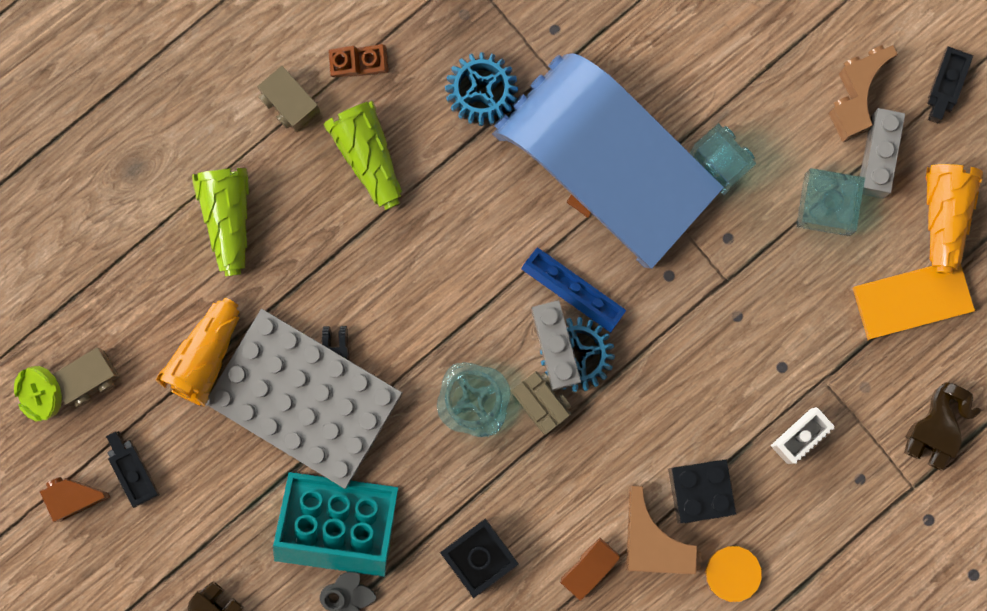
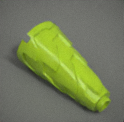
M373 101L359 104L339 113V120L335 122L333 118L327 120L323 124L326 131L331 135L345 160L366 187L375 205L378 204L379 207L384 206L385 210L399 205L398 199L402 197L400 194L402 190L394 172L387 142Z
M237 168V171L231 172V169H221L193 174L192 181L196 200H199L204 223L207 224L212 252H215L219 271H224L225 276L240 275L241 269L245 268V248H247L246 219L247 195H249L247 168Z

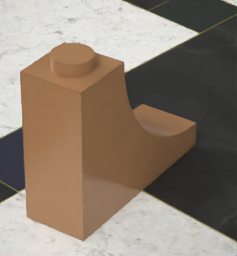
M630 486L626 570L696 574V568H701V552L697 551V546L680 543L664 534L653 522L646 509L643 487Z

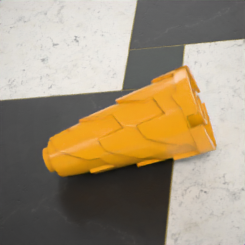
M937 164L931 165L930 168L927 167L926 205H929V259L932 262V267L936 268V273L953 274V270L958 269L959 263L962 262L966 236L970 232L973 210H976L980 184L983 181V171L978 168L970 167L969 174L963 169L964 165Z
M228 298L213 303L189 337L179 346L166 367L159 372L155 379L156 382L164 388L170 384L172 393L191 403L204 407L209 400V393L221 369L222 360L228 349L231 335L240 317L238 315L240 312L237 310L239 305Z

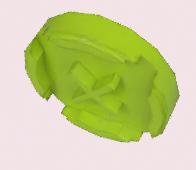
M31 366L18 373L14 382V395L19 398L20 403L18 406L20 410L34 421L48 420L57 415L61 407L62 395L55 376L48 369L41 366Z

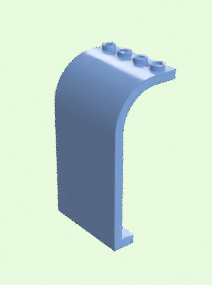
M574 53L566 54L562 57L558 55L548 65L550 68L545 76L539 75L530 86L533 89L527 96L521 95L513 103L512 106L515 109L509 116L504 114V117L495 123L494 126L497 129L492 135L499 141L513 143L535 159L638 257L636 260L643 267L652 269L724 187L605 71L580 55Z

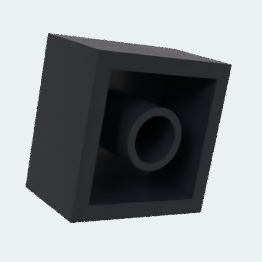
M727 459L668 469L677 524L736 515Z
M486 518L440 552L473 599L519 565Z

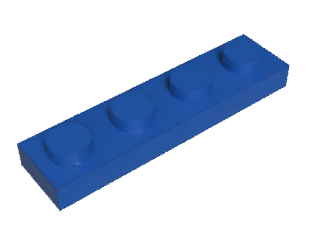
M538 247L521 268V270L610 333L627 311Z

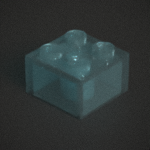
M718 123L694 144L690 154L724 187L720 192L725 196L750 173L756 163L754 162L755 157L752 152L745 146L741 148L735 141L736 136L728 127H722Z
M810 168L804 174L796 227L845 236L854 234L857 231L865 178Z

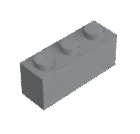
M878 108L871 115L870 120L873 126L868 130L857 194L884 199L891 193L905 113Z
M557 300L532 307L531 312L552 391L579 385L581 381L560 301Z

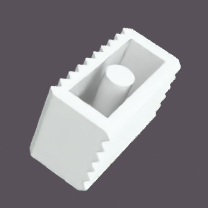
M817 407L812 408L781 435L771 447L787 464H797V460H801V457L805 456L809 449H813V445H818V441H822V438L826 437L830 430H834V425Z

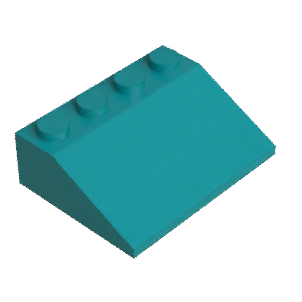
M289 472L273 543L274 561L385 577L398 487L351 481L347 489H344L326 477Z

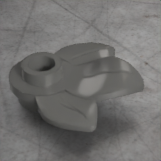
M345 572L339 575L334 584H329L322 589L320 602L328 611H360V609L374 602L376 595L369 587L359 584L360 574L358 572ZM336 593L339 595V599L332 600L329 595Z

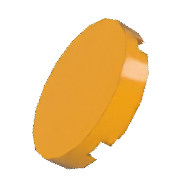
M727 546L717 550L709 558L705 568L706 581L710 590L718 598L729 602H741L750 598L758 590L762 579L761 566L757 558L749 550L739 546Z

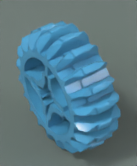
M480 52L478 60H475L473 54H469V63L461 58L459 63L462 68L453 65L451 69L455 75H447V81L451 84L445 86V91L452 94H449L446 100L449 103L455 102L451 106L452 112L461 109L458 115L459 119L462 120L466 115H469V124L474 122V118H479V126H483L484 118H488L489 123L492 125L494 124V115L498 119L504 117L501 110L508 113L512 111V107L508 103H515L517 100L512 95L518 93V86L512 85L517 82V77L513 75L508 76L512 72L511 66L502 69L505 64L504 59L494 63V54L490 55L489 60H485L484 52ZM486 70L494 73L495 75L491 74L487 77L480 76L476 71ZM467 76L471 88L466 91L465 96L461 97L459 87L462 80ZM502 81L504 93L496 103L492 90L497 87V83ZM477 84L482 85V88L486 85V94H481V91L477 93ZM476 101H481L488 108H475L468 105V103L472 104Z
M581 317L577 319V326H573L571 318L566 319V325L572 349L576 346L579 352H588L585 354V357H581L580 365L575 358L581 381L580 384L582 383L584 391H588V381L594 387H597L599 383L595 378L596 376L602 380L607 378L602 369L612 370L613 366L605 363V361L615 359V355L606 354V351L613 349L614 345L611 343L604 344V341L610 337L608 333L602 337L598 335L603 328L601 325L597 326L595 331L590 329L593 325L592 320H589L586 327L582 326L583 320ZM576 333H582L591 337L597 346L582 345ZM600 354L597 368L587 375L585 370L586 359ZM544 360L541 361L542 366H545ZM578 385L572 386V391L577 392Z

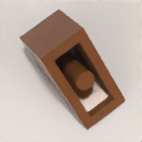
M62 477L47 482V488L39 491L53 522H61L111 498L108 492L74 480H63Z

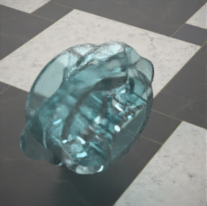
M467 362L453 364L447 370L442 380L441 391L437 401L439 417L448 428L456 432H464L476 437L493 436L500 430L505 421L506 410L510 401L509 384L506 378L493 368ZM481 379L491 385L473 388L467 380ZM460 385L463 390L462 399L456 402V406L452 407L453 394ZM467 389L478 397L477 401L481 409L480 411L472 403H469L470 395ZM495 392L496 402L494 408L487 415L484 404L491 397L490 395ZM468 411H474L481 420L466 421L457 415L461 412L464 414Z

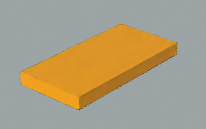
M959 263L958 269L953 270V274L936 273V268L930 266L852 288L867 340L975 311L961 263Z

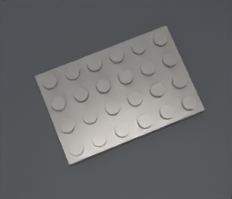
M261 309L210 393L206 405L344 489H347L403 392L264 309Z

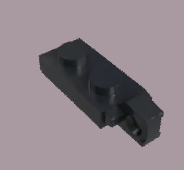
M949 46L945 49L928 96L927 104L932 106L928 117L929 121L938 124L943 119L945 111L951 112L952 108L957 104L973 55Z
M119 431L107 435L106 438L112 450L107 452L109 455L108 460L132 507L136 508L159 496L160 494L130 440L125 442Z

